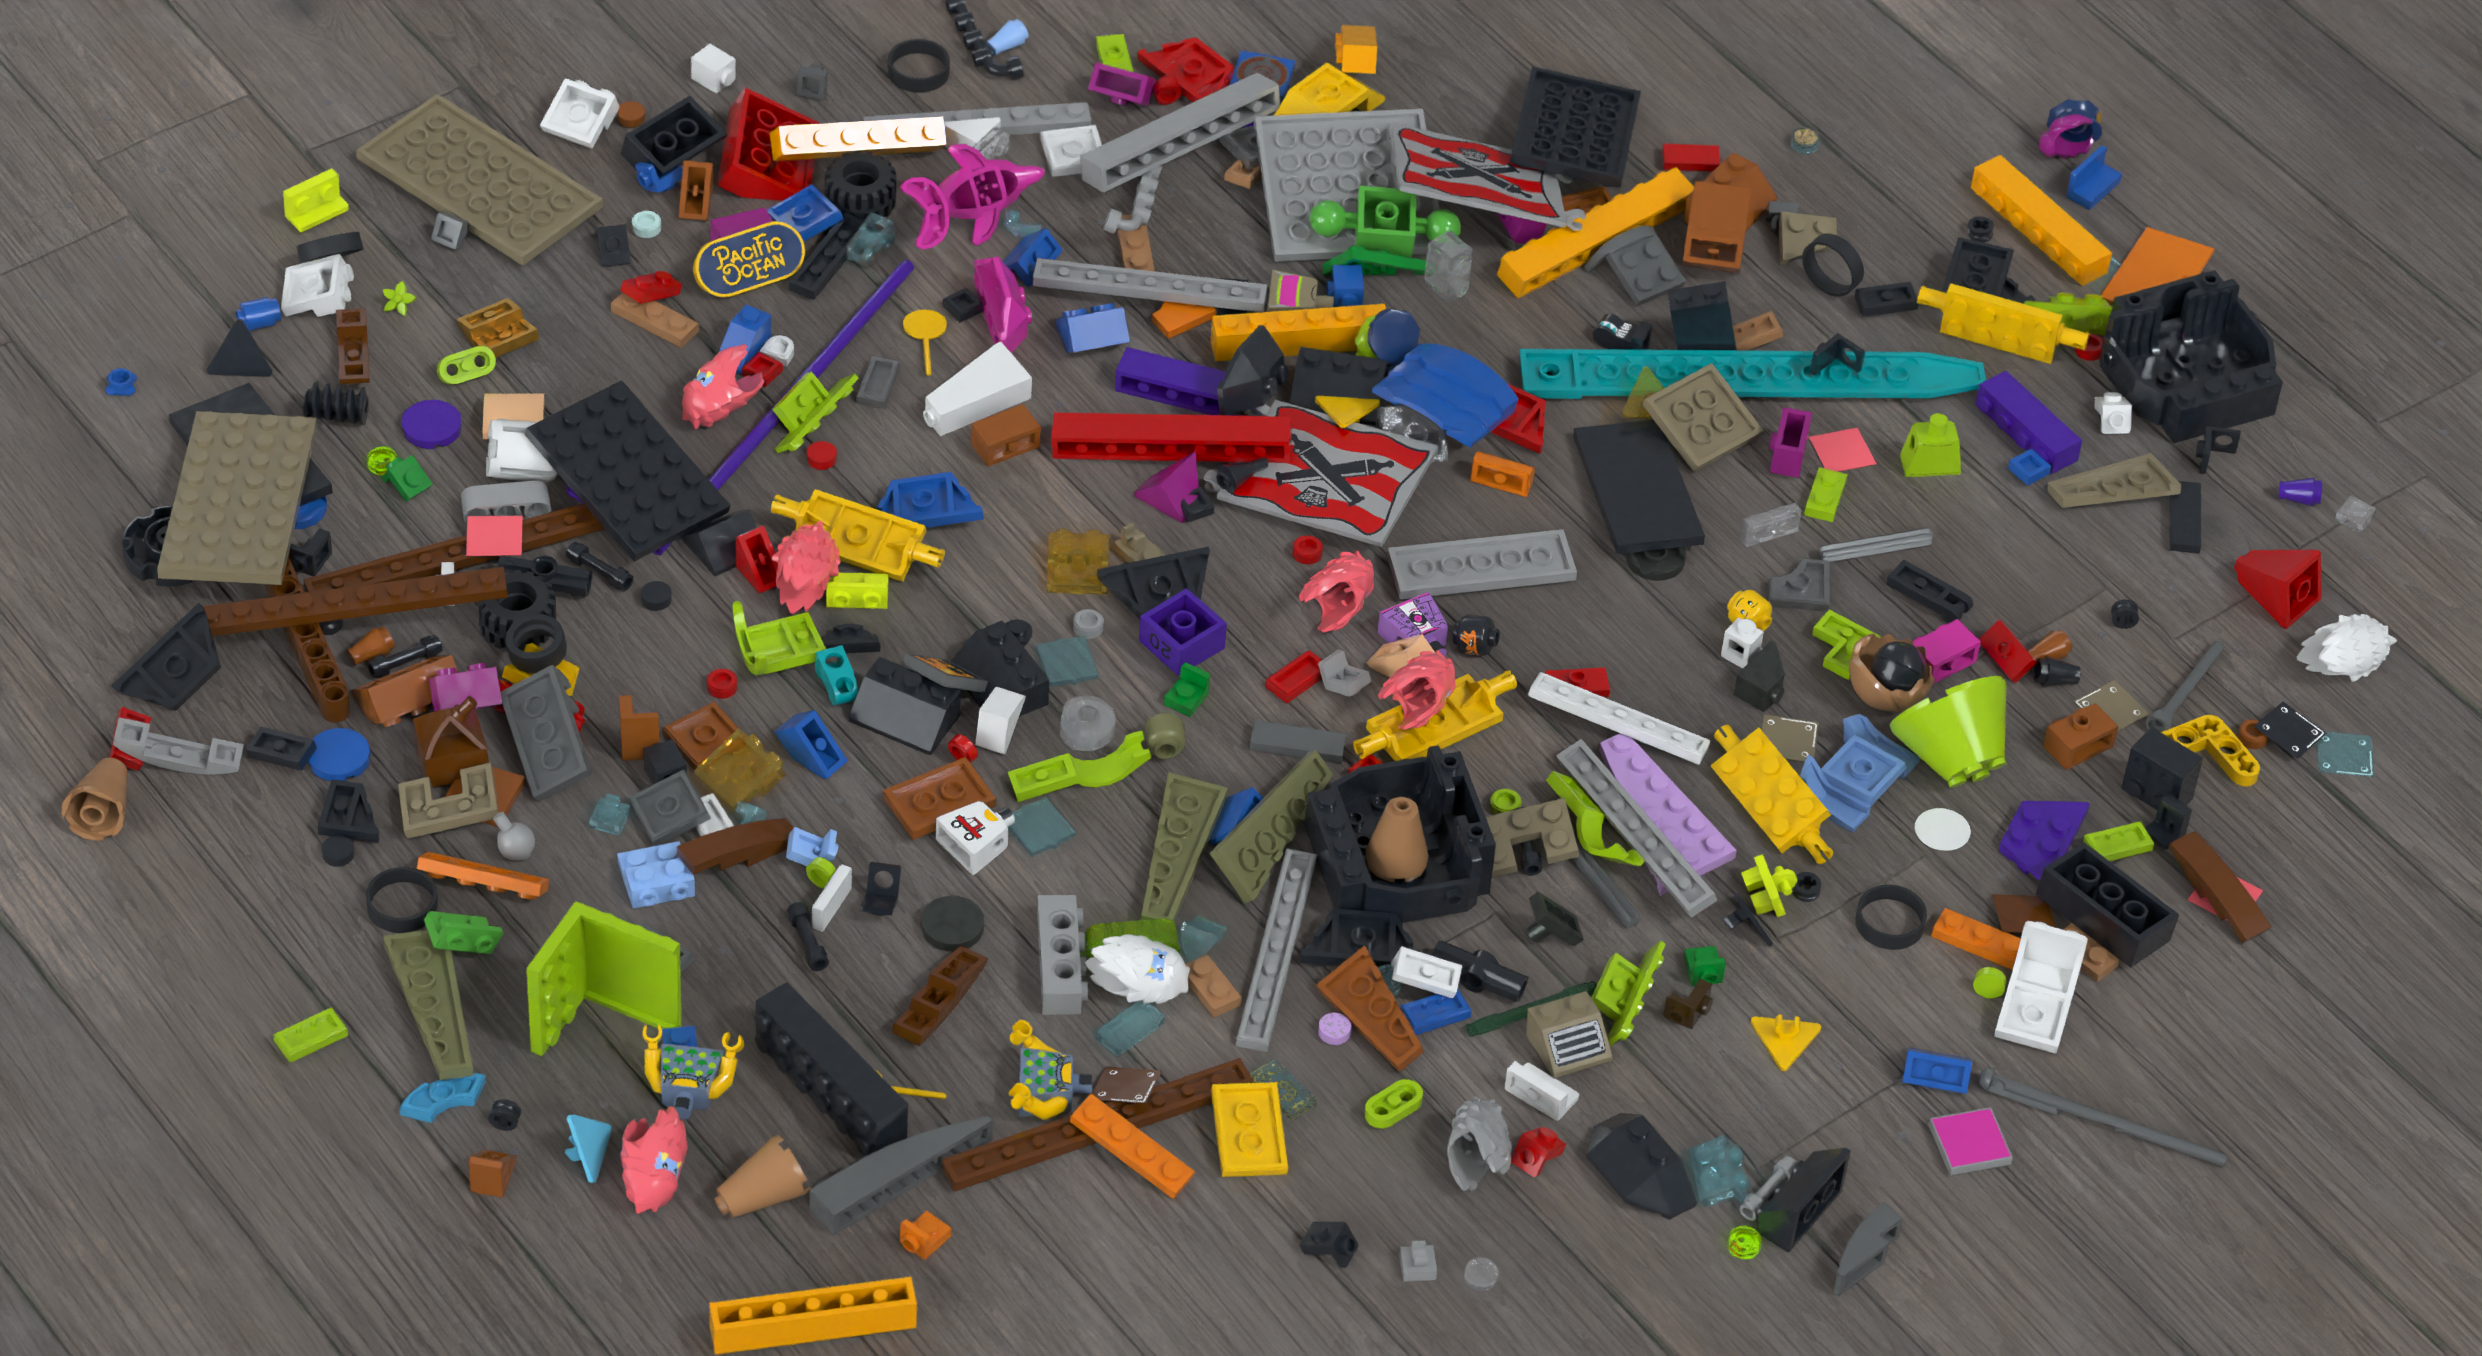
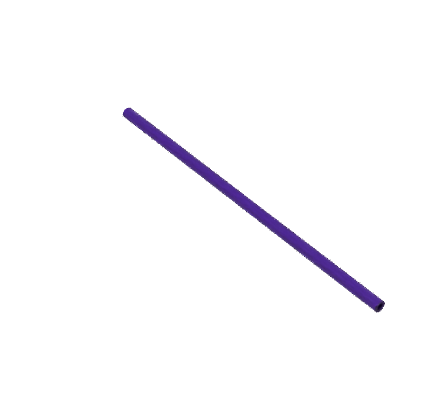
M905 259L896 267L776 404L806 373L812 371L818 379L914 270L912 262ZM772 408L708 479L717 490L725 484L779 423L780 419ZM671 543L657 549L653 553L662 555Z

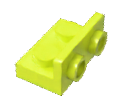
M332 168L283 191L285 217L300 232H304L349 210L348 203L340 196L339 176Z
M838 573V576L830 577L826 588V607L887 609L888 574Z

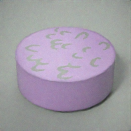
M1329 1013L1320 1019L1318 1034L1325 1043L1340 1045L1349 1039L1351 1022L1346 1016L1340 1013Z

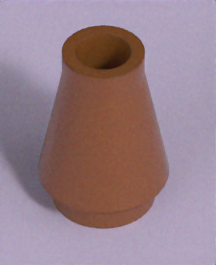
M384 626L378 629L374 627L355 645L347 649V653L353 664L357 666L362 662L372 660L375 656L390 654V650L395 648V643Z
M2052 630L2028 651L2035 660L2045 656L2062 659L2067 657L2068 653L2072 651V643L2063 630Z

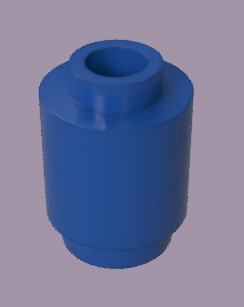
M264 297L242 302L239 304L240 309L235 310L236 319H242L249 331L273 326L275 322L281 321V312L276 298L269 299Z

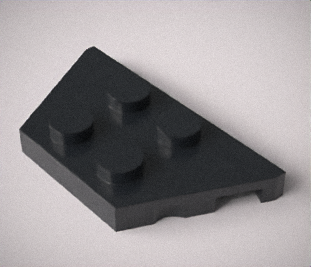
M1209 547L1101 568L1097 570L1096 576L1140 620L1141 615L1186 588L1201 600L1210 549Z
M198 603L111 686L118 693L175 711L180 708L222 668L205 608Z
M1333 908L1326 917L1325 924L1319 926L1313 934V940L1309 946L1301 950L1300 963L1340 966L1365 945L1378 969L1392 970L1390 969L1391 962L1401 946L1414 950L1413 941L1410 935L1404 931L1403 923L1397 913Z

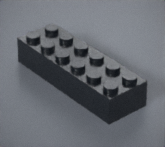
M788 982L756 1000V1015L754 1019L756 1022L755 1043L761 1052H767L775 1060L778 1069L782 1073H787L795 1081L797 1088L802 1093H807L815 1101L821 1113H827L838 1130L844 1135L847 1134L855 1142L857 1149L863 1155H870L893 1143L907 1139L908 1103Z

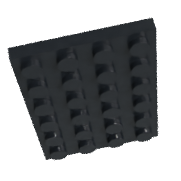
M1532 66L1509 163L1517 164L1522 168L1530 167L1543 170L1549 174L1569 176L1579 181H1591L1605 187L1621 188L1641 91Z
M622 380L526 428L525 436L633 561L729 513L731 505Z

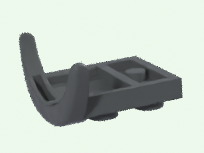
M1647 225L1630 229L1612 238L1600 247L1585 264V270L1590 272L1606 259L1636 307L1667 294V290L1679 289L1686 283L1685 278L1663 246L1656 231Z

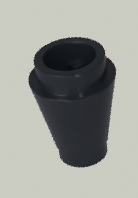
M2049 656L2036 660L2038 663L2034 665L2033 678L2035 682H2039L2042 686L2079 683L2081 677L2080 666H2074Z

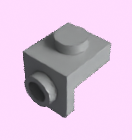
M1336 650L1318 664L1326 690L1350 697L1358 694L1362 688L1372 682L1369 671L1348 665L1345 653L1342 650Z

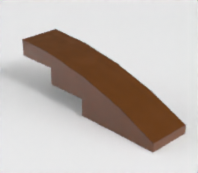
M786 818L760 820L736 825L678 845L677 855L693 875L715 865L722 871L742 861L749 867L787 850L789 833L794 827Z
M2196 831L2168 845L2199 897H2207L2220 920H2228L2242 944L2268 931L2272 927L2236 875Z
M960 945L929 974L928 984L912 997L910 1008L894 1022L892 1034L920 1046L958 1005L986 966L988 958Z

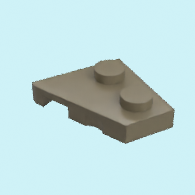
M1782 211L1778 216L1780 265H1787L1791 260L1802 257L1806 246L1819 235L1826 233L1837 235L1836 218ZM1815 245V252H1824L1831 249L1827 246Z

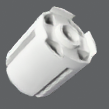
M508 419L490 420L486 476L493 477V479L536 480L544 483L555 480L558 473L525 436L526 428L537 422Z

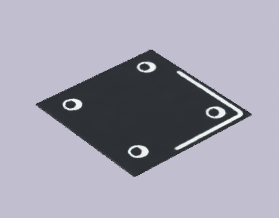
M2281 702L2254 726L2297 759L2327 734L2285 702Z

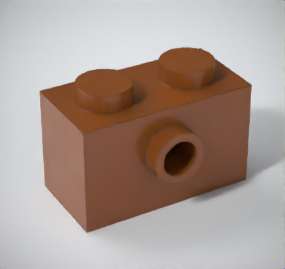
M2094 703L2086 708L2077 709L2073 714L2061 720L2053 721L2046 729L2043 747L2065 770H2068L2114 747L2119 726Z

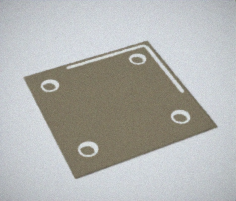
M2115 680L2073 701L2079 708H2086L2096 703L2119 726L2118 731L2150 715Z
M1764 714L1762 732L1785 759L1805 762L1808 755L1813 758L1815 757L1819 722Z

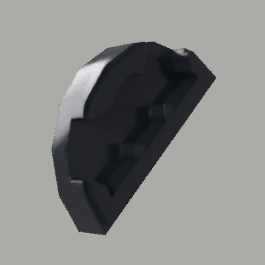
M847 623L833 627V631L821 638L826 649L842 645L845 653L880 652L881 650L878 636L864 630L863 626L859 624Z

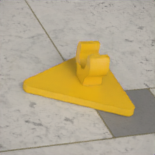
M1332 396L1315 397V402L1342 428L1354 422L1359 423L1360 418L1380 406V400Z
M1780 1014L1776 1016V1019L1756 1016L1751 1018V1025L1781 1071H1787L1821 1032L1820 1024L1801 1022L1798 1016H1795L1794 1021L1783 1020Z

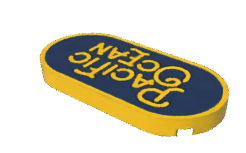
M765 223L712 240L703 245L694 260V277L700 288L716 297L723 298L786 279L795 274L804 260V242L797 230L786 223Z

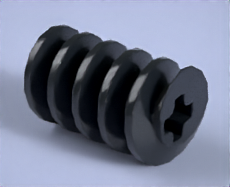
M315 380L312 387L308 388L305 394L303 405L304 417H309L313 411L314 418L320 419L325 414L326 419L331 421L336 415L339 422H344L348 416L349 422L352 424L357 423L360 417L361 424L365 425L368 416L369 398L365 387H362L359 394L356 395L353 385H350L347 393H343L342 384H338L334 392L331 391L330 382H326L323 390H320L319 383Z

